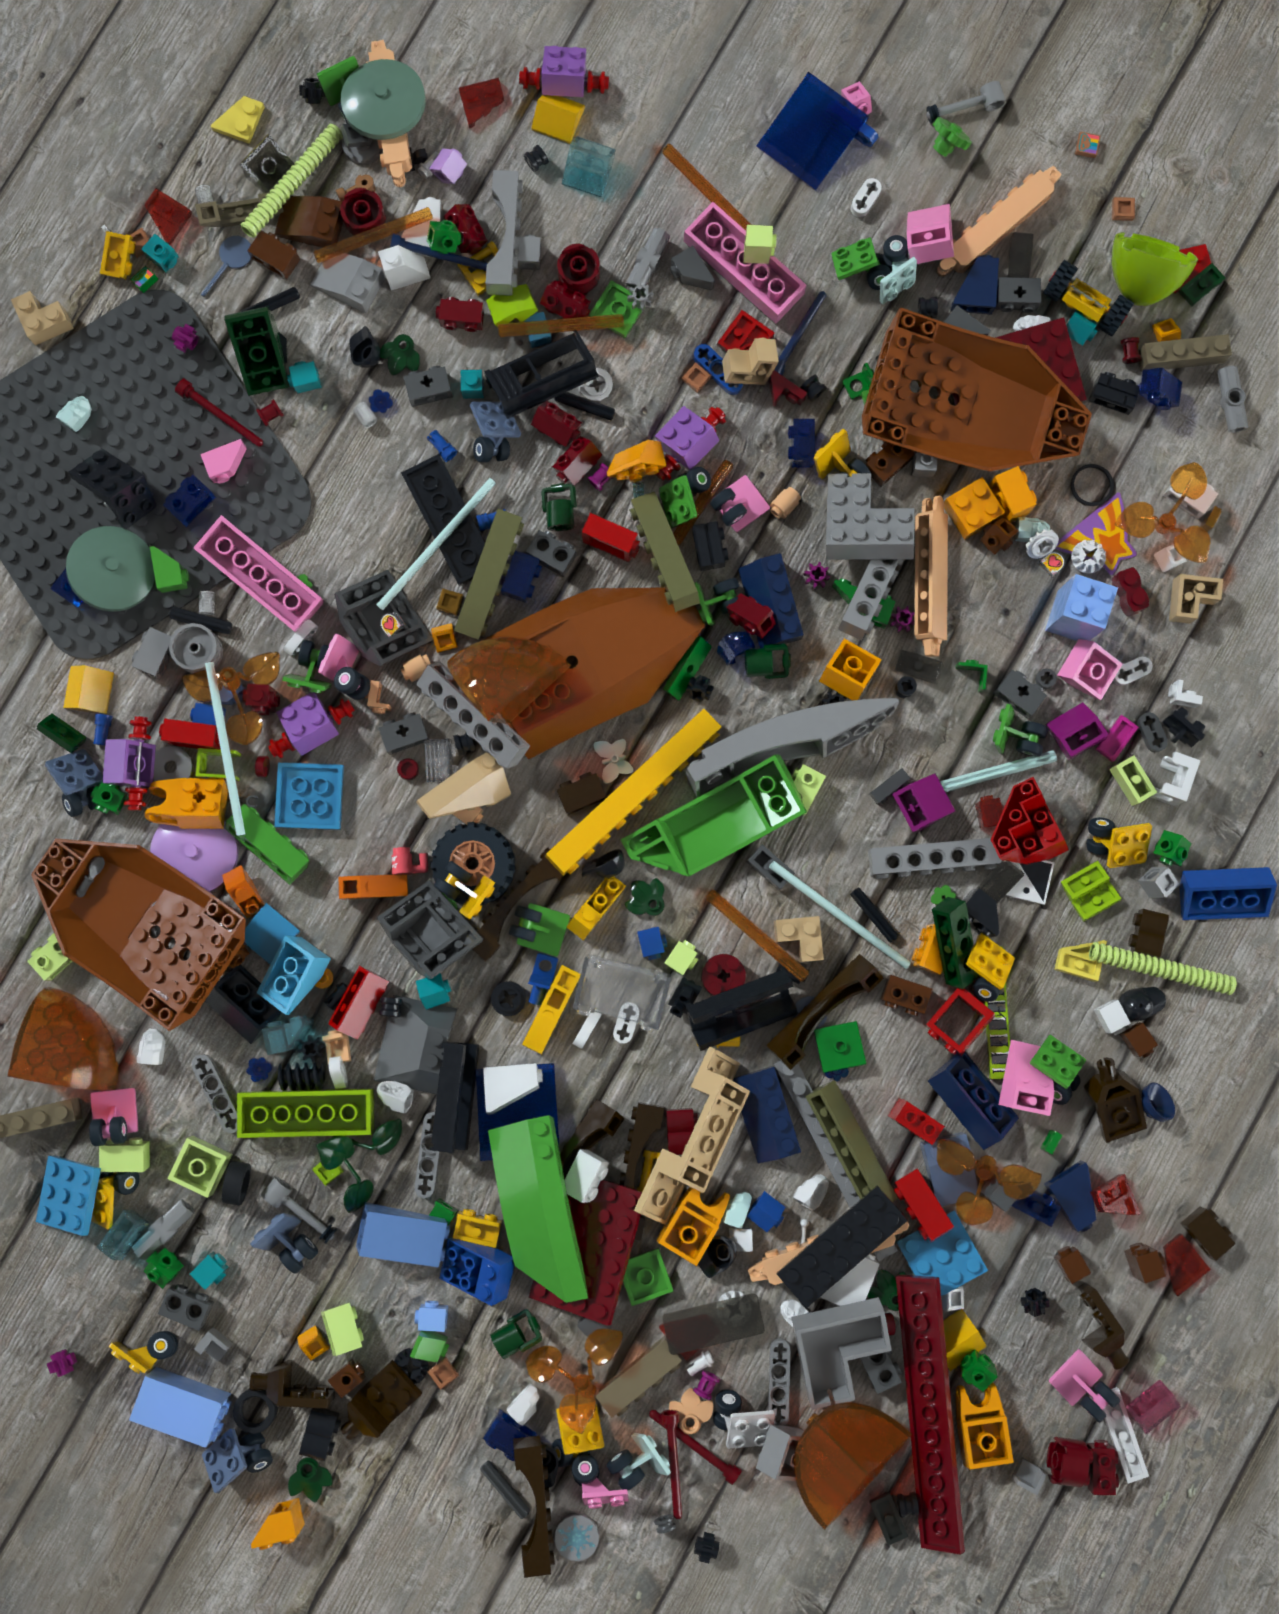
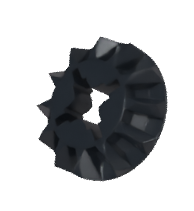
M502 982L492 992V1006L496 1012L503 1016H514L525 1006V991L515 982ZM504 990H506V992H508L509 995L517 994V996H515V998L512 1000L514 1006L513 1008L508 1002L502 1004L500 1003L505 998Z
M413 1348L404 1349L395 1357L394 1362L414 1384H418L427 1375L428 1361L410 1357ZM410 1358L414 1366L420 1367L413 1369L411 1376H409L408 1369L404 1368V1365H408Z

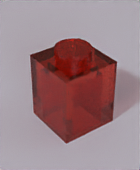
M993 795L980 797V801L975 803L980 829L997 826L1003 812L1000 798L993 799Z

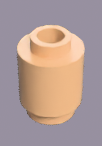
M792 487L783 489L771 502V513L778 519H786L798 506L801 499L800 494Z
M420 654L402 663L404 668L400 670L406 681L410 679L411 682L420 679L431 662L427 654L423 656Z

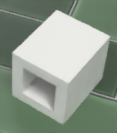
M1111 1000L1094 1009L1106 1033L1120 1034L1126 1030L1125 1026L1131 1024L1119 1000Z

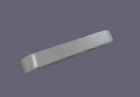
M207 1054L197 1055L192 1060L191 1066L224 1131L228 1133L237 1132V1123L235 1124V1129L233 1126L228 1127L227 1123L230 1122L228 1115L222 1116V1113L232 1109L233 1112L229 1113L231 1119H237V1106L213 1059ZM199 1059L202 1061L207 1060L208 1064L205 1065L207 1072L212 1070L213 1074L202 1077V1074H206L203 1068H198V1064H200ZM211 1077L216 1078L218 1081V1087L215 1090L207 1087V1081ZM220 1097H225L228 1100V1106L224 1110L217 1106V1100Z
M435 1111L428 1113L423 1121L415 1180V1192L421 1198L430 1197L436 1188L440 1151H432L425 1146V1140L432 1137V1133L426 1134V1130L431 1131L432 1127L428 1119L435 1115ZM426 1159L432 1160L434 1163V1169L430 1172H426L422 1168V1163ZM420 1174L424 1176L433 1175V1179L428 1178L427 1186L431 1187V1190H428L426 1194L423 1193V1189H419V1185H423L425 1177L420 1178Z
M776 1338L770 1344L768 1411L773 1410L776 1416L777 1408L776 1406L772 1407V1404L780 1406L781 1415L785 1417L780 1419V1423H777L774 1419V1425L786 1426L789 1421L791 1350L788 1342L783 1338ZM779 1343H782L783 1347L786 1348V1350L782 1351V1360L786 1359V1362L778 1360V1352L774 1350V1348L778 1347ZM777 1366H783L786 1369L785 1375L781 1378L773 1374V1370ZM778 1388L785 1391V1397L779 1401L773 1398V1392Z

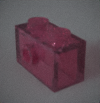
M1159 1379L1125 1408L1142 1431L1148 1434L1181 1406L1173 1393Z

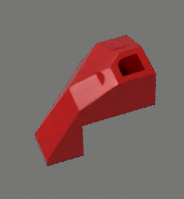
M1034 777L1014 785L991 838V842L1000 860L1030 864L1049 860L1069 851L1065 839Z

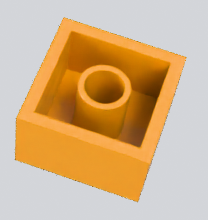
M1019 466L996 475L988 485L1005 511L1002 517H1005L1010 522L1016 521L1018 517L1027 516L1037 505L1036 495L1033 490L1029 489L1027 476L1024 471L1020 470Z
M983 477L949 496L944 501V509L964 540L983 530L991 522L998 521L1005 514L1004 509Z
M844 638L827 664L819 682L852 701L858 700L882 659Z

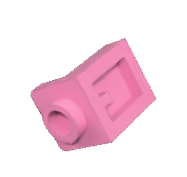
M860 81L841 90L842 98L851 108L853 115L861 118L872 112L871 95Z

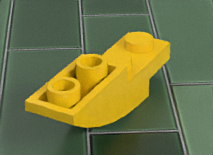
M561 965L522 1043L523 1046L542 1055L581 976L580 973Z

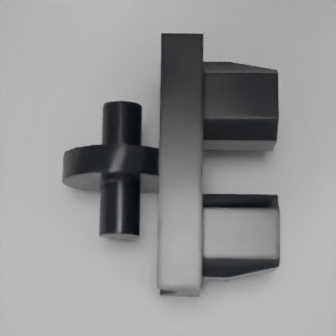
M1181 707L1168 715L1162 723L1174 735L1170 740L1171 742L1176 743L1180 740L1192 748L1205 737V734H1203L1205 725L1197 720L1190 723L1187 720L1189 712L1184 707Z
M683 977L668 1005L672 1006L669 1012L679 1018L682 1017L683 1013L687 1014L685 1004L691 1003L692 1005L695 1002L702 986L696 985L693 980L689 981Z

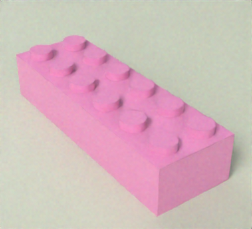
M712 202L684 231V242L689 247L694 246L702 259L777 324L805 294L806 284L775 256H770L769 264L743 263L746 230Z
M222 515L194 546L197 552L295 633L306 620L312 618L325 602Z

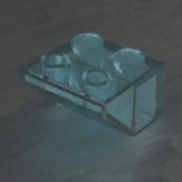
M576 137L570 144L562 185L602 197L612 169L616 149Z
M306 1015L289 1018L290 1023L286 1024L285 1020L267 1023L268 1028L262 1029L267 1055L298 1049L299 1041L305 1038L314 1024L313 1018L307 1019Z

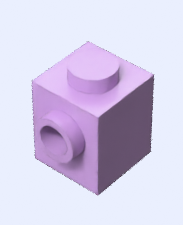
M453 148L442 149L429 170L442 183L455 184L457 179L462 176L467 163L462 159V154L458 150Z

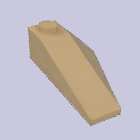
M486 752L426 793L416 803L427 817L431 819L454 814L460 810H474L475 807L493 806L509 797L511 792L503 767L497 763L490 753Z

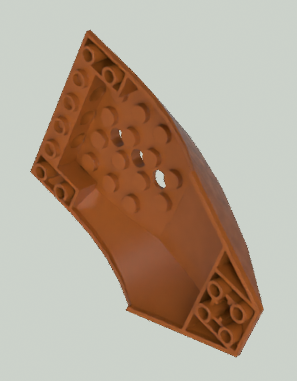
M900 307L884 337L862 413L863 435L902 448L968 467L995 471L1080 455L1092 413L1029 345L979 334ZM911 381H916L919 385L916 393L910 390ZM931 387L936 388L938 391L936 399H932L929 395ZM951 393H955L959 397V402L956 406L951 405L948 401Z
M665 587L592 588L544 608L474 644L476 662L504 722L530 745L525 753L527 759L529 760L599 724L648 703L705 627L696 605L675 612L673 605H668L664 593L667 591ZM569 656H575L578 659V665L575 668L567 666L566 660ZM554 665L558 672L555 677L550 678L547 670L550 666ZM533 675L537 676L539 680L538 685L534 688L530 687L528 683L529 678Z
M55 838L31 874L63 956H66L105 982L168 1031L173 1030L196 1015L245 942L246 918L140 845ZM98 856L104 858V868L93 878L94 882L91 883L86 895L78 898L75 894L76 889L79 888L84 876L89 874L88 865L90 861ZM159 926L161 930L160 935L157 938H152V928ZM174 938L175 946L169 949V942ZM190 950V957L185 961L183 958L184 953Z

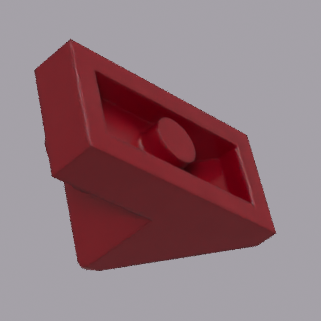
M775 370L769 377L773 407H775L783 394L790 403H797L801 406L806 399L807 392Z

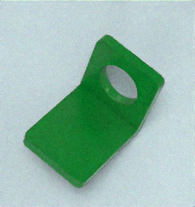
M868 363L863 365L860 373L843 380V385L850 399L861 396V392L870 389L874 371L870 369ZM854 380L860 381L862 389L857 392L853 391L850 388V383Z
M966 660V662H958L955 669L980 671L978 692H983L986 689L988 665L979 664L977 660Z
M439 1198L434 1203L435 1206L429 1216L444 1218L449 1226L458 1210Z

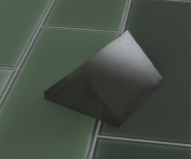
M267 134L239 165L250 182L263 193H268L271 189H274V186L278 184L283 175H287L286 172L291 170V166L295 164L271 135Z

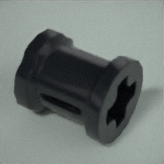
M910 676L902 677L895 685L896 695L903 699L910 697L917 688L915 679ZM905 683L908 684V690L906 692L903 691L902 686Z

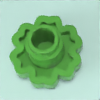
M937 117L933 123L935 130L939 133L934 141L933 148L941 155L946 157L948 153H952L956 146L967 150L971 145L972 141L957 124L950 123L941 117Z

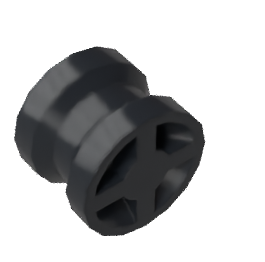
M539 145L534 146L533 151L523 154L526 163L533 172H537L541 165L549 163L548 157Z
M919 297L918 313L930 316L931 318H937V297H931L930 299Z
M816 374L807 379L800 387L807 392L808 399L811 402L827 389L824 384L819 382Z
M466 732L461 736L458 734L453 736L459 756L464 755L468 751H476L473 738L469 737Z
M381 997L382 1009L379 1010V1015L401 1017L399 1009L403 999Z
M910 1492L909 1495L905 1496L897 1494L900 1517L904 1518L908 1514L919 1516L916 1493Z

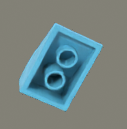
M285 936L257 994L285 1015H289L322 978L331 958L302 937Z

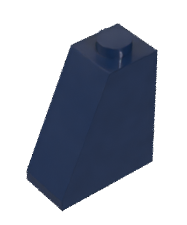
M991 255L978 256L958 291L950 311L959 306L967 313L992 315L996 308L999 258H993Z
M1080 1160L1044 1183L1072 1229L1077 1232H1085L1093 1226L1092 1223L1097 1219L1089 1168L1086 1162Z

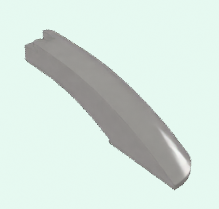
M878 698L837 702L794 711L763 721L702 750L703 759L695 760L685 768V775L698 798L776 754H780L783 761L819 755L825 758L878 728L887 716L893 714L899 701L897 698Z

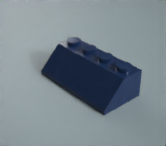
M781 553L760 558L739 568L738 571L745 596L753 597L757 603L770 607L774 613L773 617L776 625L763 638L756 635L759 648H764V645L787 644L802 640L804 634Z
M966 1052L962 1056L957 1053L928 1080L932 1088L983 1150L1001 1141L1019 1119L1012 1108L998 1105L1000 1099L999 1092Z
M774 1066L735 1077L733 1082L750 1091L741 1113L757 1163L778 1160L801 1153Z

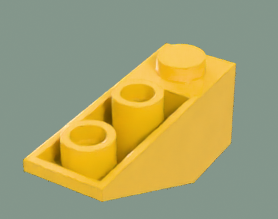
M616 877L605 878L573 916L566 928L584 941L626 888V885Z

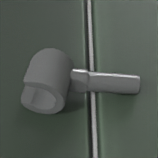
M250 795L247 798H239V802L247 804L249 808H256V805L249 804V800L251 798L258 799V797Z

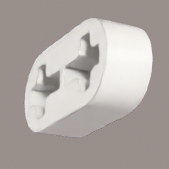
M867 179L854 197L851 204V212L854 216H866L878 199L881 192V183L877 179ZM874 186L875 191H872L871 194L868 196V188ZM864 200V208L857 209V205H860Z
M310 619L306 620L287 642L284 651L291 657H295L300 652L303 641H309L316 633L318 626Z
M1142 656L1123 664L1119 670L1122 673L1129 671L1130 675L1126 676L1124 681L1123 678H1118L1120 671H1118L1113 682L1118 686H1124L1146 676L1153 667L1151 660ZM1139 662L1141 664L1145 663L1144 672L1142 669L1135 672L1134 668L1139 666Z
M633 1003L624 1004L619 1011L613 1032L615 1040L619 1043H627L633 1036L639 1017V1009ZM632 1006L636 1015L631 1016L629 1022H626V1014L623 1013V1010ZM627 1024L626 1032L630 1033L629 1037H624V1040H621L617 1030H622L623 1025Z
M595 1008L591 1010L572 1044L580 1049L583 1048L602 1012Z
M330 1057L329 1071L335 1089L347 1088V1072L342 1057Z

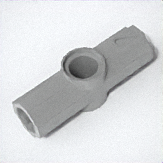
M654 228L645 247L640 249L635 260V267L627 281L628 287L635 288L638 282L640 285L646 286L652 273L654 274L658 269L662 258L661 255L670 239V235L665 230Z
M1226 366L1217 371L1222 395L1220 405L1225 411L1228 432L1236 433L1249 428L1244 406L1246 394L1240 385L1237 366ZM1229 396L1234 397L1236 399V403L1232 402Z
M183 1199L178 1201L165 1215L159 1217L148 1228L149 1231L132 1246L134 1253L144 1261L147 1260L162 1244H166L178 1232L177 1229L195 1213L192 1207Z

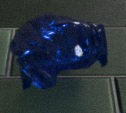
M747 631L733 632L725 635L719 642L717 654L724 660L727 666L729 664L733 665L736 663V656L744 654V651L751 647L754 649L755 645Z

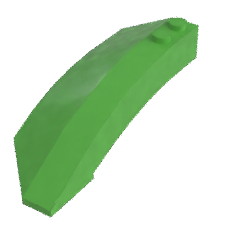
M776 754L622 838L621 842L630 859L642 861L652 866L671 870L689 877L807 813V810L788 768L780 754Z
M548 1115L488 1130L499 1199L514 1266L566 1303L588 1299L581 1253L563 1175L554 1118Z

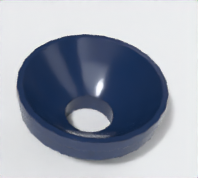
M1155 1082L1143 1088L1141 1101L1146 1115L1160 1122L1171 1120L1175 1116V1105L1168 1091L1162 1085Z

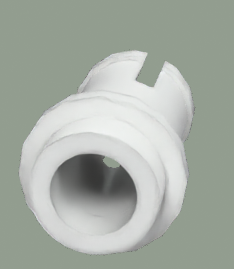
M433 152L424 163L419 164L418 172L423 178L427 179L433 176L429 168L438 156V152Z
M708 1350L706 1352L701 1351V1355L688 1363L686 1362L685 1367H688L687 1371L691 1376H694V1374L704 1368L712 1367L715 1361Z

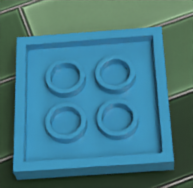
M278 762L274 827L341 830L344 765Z
M48 1156L36 1222L80 1236H88L101 1168L58 1156Z
M955 1210L947 1214L954 1228L930 1243L928 1238L924 1240L918 1230L896 1242L915 1276L939 1277L941 1296L988 1271Z

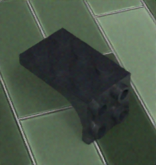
M102 448L69 471L73 480L98 495L110 507L123 529H128L156 507V502L144 474Z

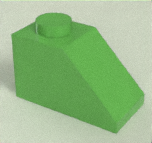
M151 546L150 552L157 589L162 593L187 589V582L189 581L187 569H184L181 564L155 546Z
M421 1331L410 1357L438 1362L440 1356L444 1358L447 1353L449 1344H446L448 1337L435 1331Z

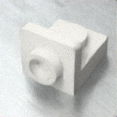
M1178 679L1170 685L1168 696L1171 697L1170 704L1197 708L1202 705L1203 696L1196 695V692L1189 690L1182 692L1183 680Z

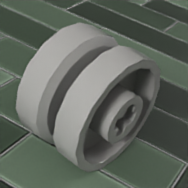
M190 623L183 625L174 632L170 639L169 650L172 659L178 666L191 674H207L205 663L214 662L216 669L222 661V642L216 634L202 624Z

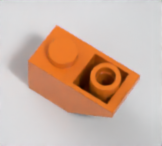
M242 865L222 875L226 891L247 919L257 914L265 905L252 879Z

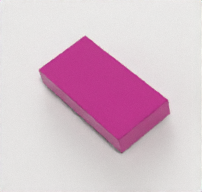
M1120 715L1108 731V737L1100 742L1095 750L1111 762H1114L1139 727L1123 715Z

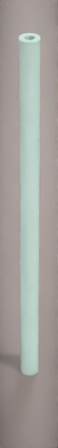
M489 478L376 604L381 610L385 609L496 484L494 480Z
M214 662L205 663L236 835H245Z
M773 861L770 864L769 868L902 967L907 969L910 966L911 962L777 862Z

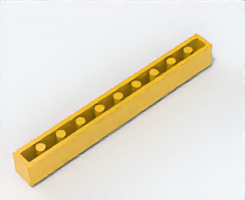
M702 709L548 851L545 857L563 876L567 872L572 874L579 867L577 863L582 858L587 860L595 852L593 848L598 843L603 845L611 837L609 833L614 828L618 831L627 822L625 818L628 815L632 814L634 816L642 809L640 805L646 799L648 801L652 800L658 794L656 789L661 785L667 786L674 779L672 775L677 770L682 772L690 764L688 760L692 756L697 758L702 753V750H704L703 746L708 741L712 744L720 736L718 732L722 726L705 709Z

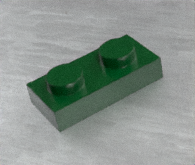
M1211 263L1180 288L1178 292L1193 307L1226 278Z
M53 713L37 725L38 731L70 753H73L82 746L87 738Z

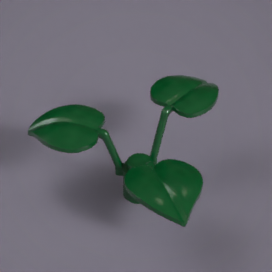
M400 1118L382 1124L373 1135V1145L357 1142L347 1136H333L331 1139L316 1145L320 1162L325 1169L332 1170L337 1168L344 1161L356 1179V1184L350 1185L344 1195V1207L348 1213L355 1212L364 1206V1203L368 1202L374 1189L373 1183L370 1180L366 1179L361 1182V1178L347 1160V1158L354 1154V1145L370 1150L376 1149L379 1155L390 1152L397 1145L401 1137L402 1121Z

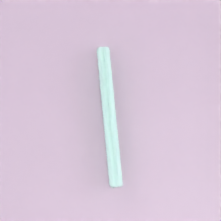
M1052 750L1042 753L1040 757L1030 756L940 782L945 792L1053 763L1057 761L1055 751Z

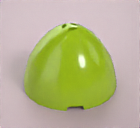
M1123 232L1117 233L1114 237L1111 257L1114 279L1122 296L1132 301L1136 306H1149L1170 296L1182 286L1198 261V258L1193 253L1188 252L1186 255L1179 251V246L1157 238L1135 233L1131 237H1124L1125 233Z

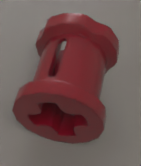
M1138 337L1121 340L1124 353L1122 362L1124 364H1133L1142 360V356L1139 355Z
M274 399L264 408L256 409L265 426L269 425L268 422L278 416H284Z

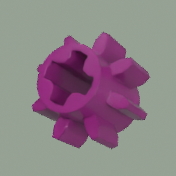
M185 324L184 328L181 326L175 328L172 340L175 341L174 345L177 349L185 353L187 348L193 350L197 346L199 336L196 335L197 331H195V328L188 324Z
M821 562L816 566L810 563L808 566L810 571H804L803 573L804 576L808 577L805 584L810 583L813 585L814 590L818 585L824 588L825 582L823 580L830 579V576L826 575L828 567L823 568ZM815 572L819 573V579H815Z
M908 606L903 610L897 607L895 609L897 614L891 613L890 618L894 620L890 627L895 626L897 633L901 629H905L908 633L910 631L909 625L914 626L912 617L915 615V612L911 613L908 611ZM900 616H901L902 618H905V617H906V618H907V621H906V622H904V621H901V622H900L898 619L900 618Z
M67 1349L50 1355L52 1361L47 1363L50 1374L56 1372L57 1377H60L74 1370L73 1364L77 1362L74 1352L68 1353Z

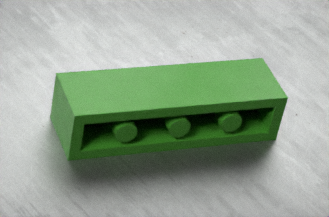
M243 804L241 812L245 835H236L233 815L226 821L225 829L285 882L291 885L308 868L309 859L307 854L301 849L297 850L288 837L285 835L281 836L273 824L269 821L265 822L260 818L259 813L254 808H249Z

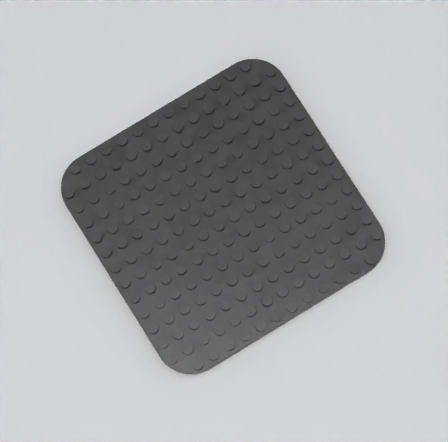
M147 290L144 293L136 294L0 380V560L54 644L60 650L75 658L91 660L109 655L148 630L149 627H153L170 616L172 607H184L198 598L200 591H209L229 578L194 549V546L221 515L268 553L297 534L305 525L310 514L311 494L305 479L270 426H265L256 412L258 408L251 397L248 396L247 391L190 305L183 298L170 291ZM188 324L197 331L196 335L199 336V341L193 350L187 348L184 353L174 345L175 341L172 340V334L177 326L184 328V325ZM185 378L191 382L194 391L263 440V445L260 447L256 446L190 397H181L175 393V388L179 381ZM84 396L90 402L91 415L83 427L75 432L59 421L56 415L68 401ZM241 439L246 446V451L235 475L230 477L225 483H213L209 478L200 454ZM102 448L144 474L156 502V507L127 530L138 535L149 548L155 546L181 564L184 569H187L189 574L187 589L162 593L157 589L156 581L154 580L151 591L142 602L130 609L116 612L93 608L74 593L66 575L67 556L73 543L83 533L97 527H122L113 511L104 505V501L98 495L71 478L70 470Z

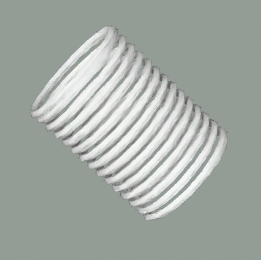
M200 185L195 188L198 204L214 201L210 186Z
M365 402L358 404L360 409L357 411L354 408L353 413L365 428L373 426L377 422V417Z
M199 592V614H215L214 592Z

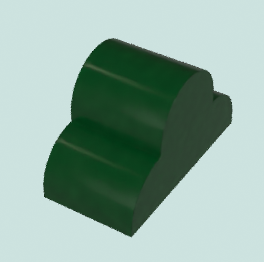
M268 306L225 315L224 320L248 396L289 388L288 373L278 328Z

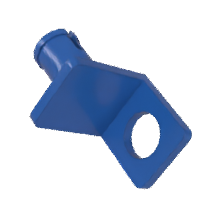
M543 953L537 954L533 972L528 984L533 985L529 998L530 1003L542 1005L545 989H549L553 982L558 963L557 957ZM542 960L551 962L552 968L549 971H543L540 968L539 964Z

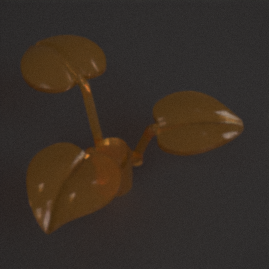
M1192 462L1177 468L1170 478L1172 489L1182 495L1169 513H1165L1158 518L1153 516L1154 509L1152 505L1146 502H1136L1128 506L1119 515L1115 526L1137 538L1148 537L1155 529L1160 534H1166L1169 531L1171 533L1179 532L1181 534L1176 536L1173 541L1175 550L1182 557L1190 561L1205 563L1208 559L1211 544L1208 532L1199 526H1190L1186 531L1181 528H1175L1176 518L1173 515L1186 496L1196 500L1206 490L1207 477L1205 471L1198 463Z
M268 652L249 659L243 667V672L246 676L242 675L241 672L236 673L232 667H225L220 672L215 670L219 691L224 686L226 690L232 692L241 714L234 715L226 723L227 735L233 741L244 746L253 743L259 737L263 724L257 712L250 711L244 713L236 693L241 684L240 678L246 681L252 680L254 684L269 685L277 679L280 670V655L278 652ZM206 669L182 677L186 690L195 700L199 702L212 701Z
M939 1139L937 1142V1162L944 1172L951 1175H960L964 1169L969 1172L977 1167L976 1174L980 1178L976 1194L965 1191L959 1195L956 1202V1210L959 1217L969 1225L985 1223L993 1215L994 1208L991 1201L986 1197L979 1196L984 1180L991 1179L994 1174L998 1184L1004 1186V1193L1013 1199H1024L1030 1196L1040 1183L1042 1174L1033 1172L1026 1167L1014 1164L1007 1165L1001 1170L999 1175V1168L996 1166L997 1163L993 1157L985 1155L975 1162L974 1154L967 1147L945 1139Z
M603 1328L593 1331L588 1336L584 1346L585 1351L589 1354L587 1357L588 1375L580 1374L574 1378L558 1366L562 1360V1354L553 1346L539 1347L527 1357V1371L534 1381L539 1383L547 1382L554 1377L556 1370H558L573 1382L576 1389L575 1395L568 1394L563 1397L559 1406V1412L566 1425L579 1434H583L596 1409L594 1397L596 1385L592 1381L595 1378L592 1372V1360L598 1366L608 1363L615 1356L623 1338L621 1331Z

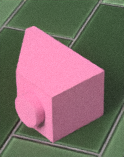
M241 439L200 454L209 478L213 483H225L230 477L235 475L246 451V446Z

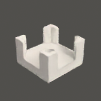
M1173 752V758L1164 756L1160 764L1161 768L1176 773L1172 784L1164 783L1162 789L1155 788L1157 793L1151 796V798L1173 806L1187 801L1200 760L1178 752Z

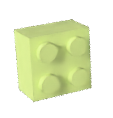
M195 1136L188 1137L167 1179L208 1198L214 1195L233 1154Z

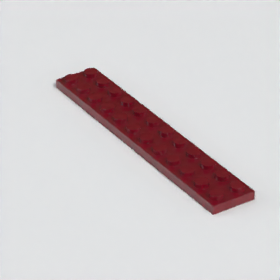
M898 1275L896 1276L915 1489L919 1507L918 1521L921 1548L961 1555L965 1552L940 1279L939 1277Z

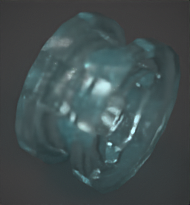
M633 482V498L644 495V483L641 482L637 485Z

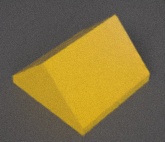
M542 95L537 101L531 129L571 144L585 105L562 96Z
M86 665L71 666L63 708L107 715L114 673Z
M963 1309L957 1310L943 1320L948 1369L952 1371L974 1349L980 1352L987 1345Z

